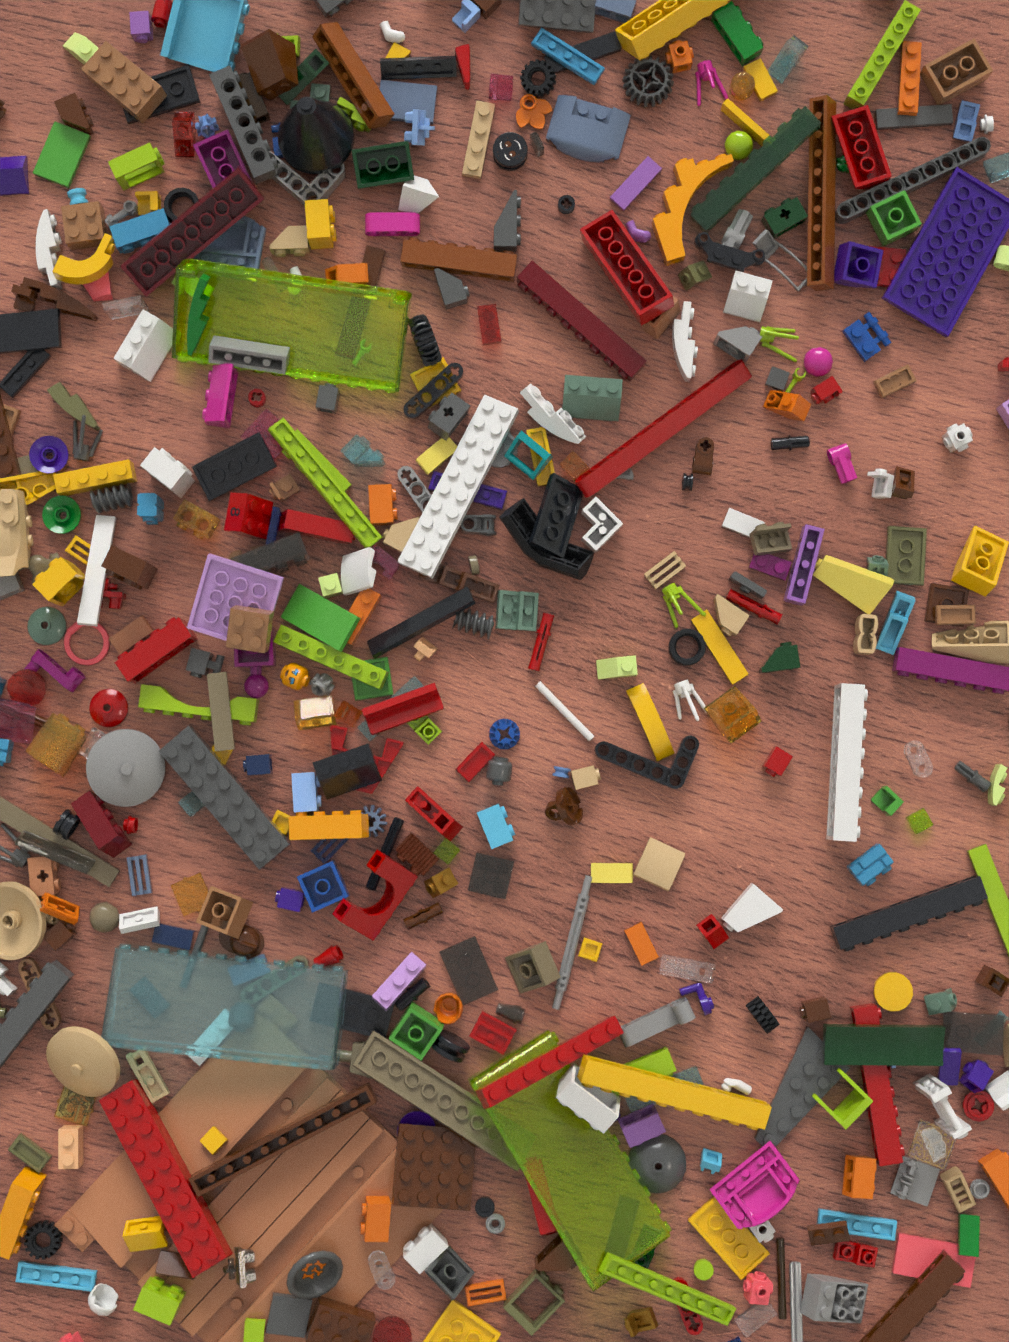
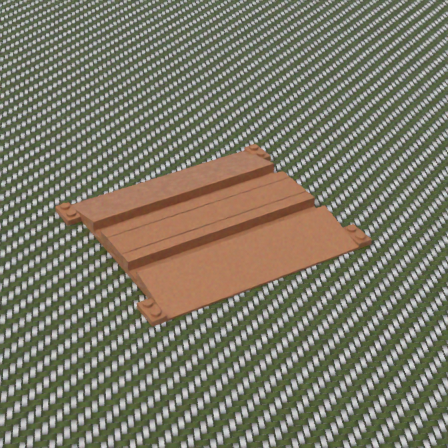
M272 993L255 1009L254 1025L251 1028H246V1032L235 1031L158 1113L191 1175L348 1093L286 1034L299 1018ZM365 1109L203 1194L202 1196L233 1254L196 1276L194 1280L155 1273L160 1250L178 1252L166 1227L164 1228V1235L168 1242L167 1247L135 1252L129 1251L122 1237L126 1221L159 1216L125 1150L54 1226L81 1252L96 1240L120 1268L125 1265L139 1279L137 1284L141 1288L150 1276L160 1277L169 1285L176 1284L181 1286L183 1291H186V1295L175 1320L192 1337L197 1334L204 1342H243L245 1319H266V1328L273 1292L291 1294L286 1285L287 1276L292 1266L303 1256L323 1250L334 1252L339 1256L343 1264L342 1276L336 1286L328 1293L322 1295V1297L355 1306L403 1254L405 1244L410 1240L413 1241L418 1236V1232L423 1227H428L443 1209L392 1205L397 1138ZM213 1126H216L228 1139L215 1155H212L200 1142V1139ZM365 1196H389L391 1214L388 1242H364L363 1235H360V1222L364 1221V1216L361 1215V1205L365 1203ZM235 1248H239L241 1282L238 1283L236 1268L223 1271L224 1266L236 1264ZM318 1298L312 1299L308 1323L310 1321L312 1312L314 1310ZM265 1333L264 1342H306V1337Z

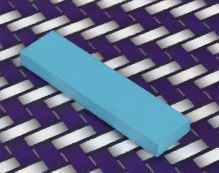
M818 1208L816 1224L846 1220L850 1235L895 1241L897 1220Z
M19 1261L15 1282L91 1292L96 1285L98 1270Z

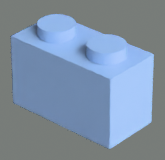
M316 772L291 773L294 812L319 811V807H322V797L318 795V787H321Z

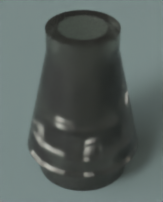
M498 1003L495 1014L514 1024H521L526 1009L522 1008L521 1005Z

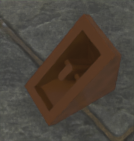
M984 965L975 982L1002 997L1009 985V978L995 969Z

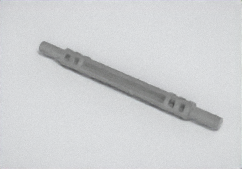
M585 875L581 894H578L559 971L561 978L557 979L555 986L557 990L552 1008L560 1010L564 991L567 990L590 898L588 894L592 877Z

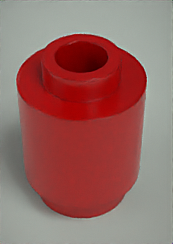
M171 0L155 1L151 21L156 27H167L173 4Z

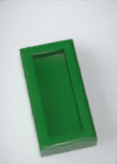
M958 1214L957 1255L979 1257L980 1216Z

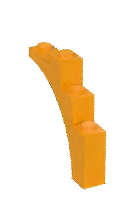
M721 154L716 156L714 160H702L697 165H695L693 158L689 160L683 158L674 165L673 171L678 187L673 185L666 188L662 196L668 214L665 212L659 213L652 220V227L665 266L684 261L685 251L682 242V222L687 205L695 192L707 180L719 172L732 167L734 162L732 154Z

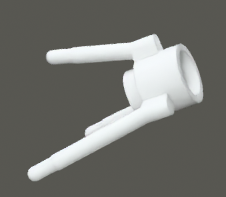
M688 679L674 684L675 690L672 692L675 697L679 720L682 719L679 696L681 699L686 697L696 721H699V716L690 695L693 694L705 713L709 714V710Z

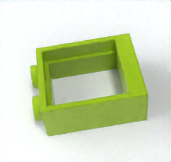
M150 142L108 161L123 191L165 172L162 167L165 165L164 160L157 147L153 148Z

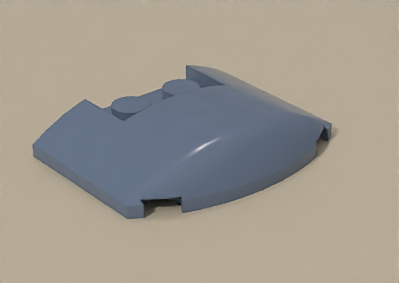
M558 95L546 140L548 142L551 140L560 152L578 160L588 162H604V160L611 158L617 160L619 159L631 115L615 107L612 109L577 99L576 96Z
M243 216L186 265L207 271L219 270L243 274H258L266 228L260 226L255 220Z

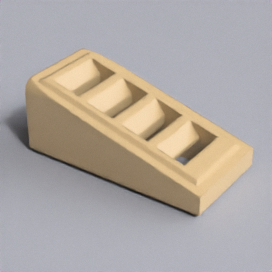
M952 1167L940 1174V1178L958 1213L976 1205L967 1182L958 1167ZM968 1197L967 1200H965V1201H963V1202H961V1203L958 1202V1201H960V1200H962V1199Z

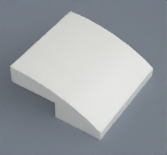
M371 547L343 556L341 563V585L345 596L373 587L376 570L371 567L375 550Z

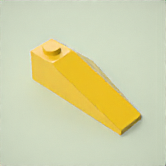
M38 471L1 478L0 489L24 491L27 506L56 490L53 476L56 473L45 474Z

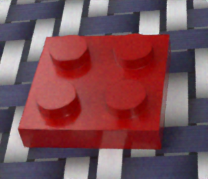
M869 246L884 250L877 286L888 287L906 256V249Z

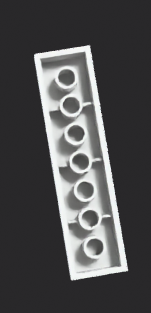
M840 683L834 687L826 839L857 842V838L860 837L858 818H861V806H859V799L862 798L863 792L862 787H860V779H863L864 774L863 767H861V759H864L865 750L862 748V740H865L866 730L863 728V720H866L867 710L864 709V701H867L868 690L862 684Z

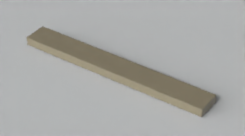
M0 796L1 821L107 887H111L120 872L118 868L71 839H63L61 834L57 835L52 832L53 828Z

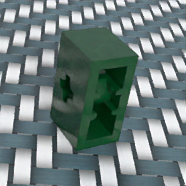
M797 197L792 200L787 198L780 203L781 206L776 209L771 207L764 212L761 222L774 239L806 222L808 215Z

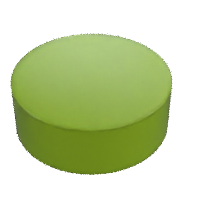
M699 1259L693 1266L694 1274L698 1279L704 1281L712 1277L714 1269L709 1260Z

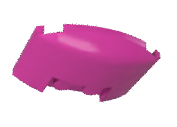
M769 1141L709 1190L737 1229H743L745 1227L758 1226L777 1215L793 1197L800 1179L774 1144Z

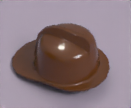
M244 924L239 939L219 932V941L222 947L238 956L253 958L259 955L264 948V938L261 932Z

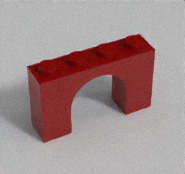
M378 849L366 866L384 878L386 888L382 898L375 905L367 908L358 907L343 898L332 913L341 923L372 941L380 934L381 929L388 919L391 918L399 903L402 902L404 896L418 878L410 869Z

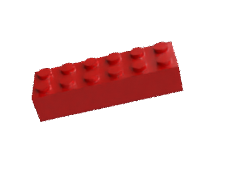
M613 210L580 229L582 241L641 326L674 307L673 295Z

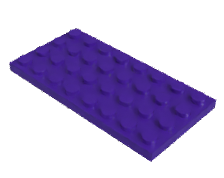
M956 167L882 299L942 336L948 337L1009 229V198L959 167Z

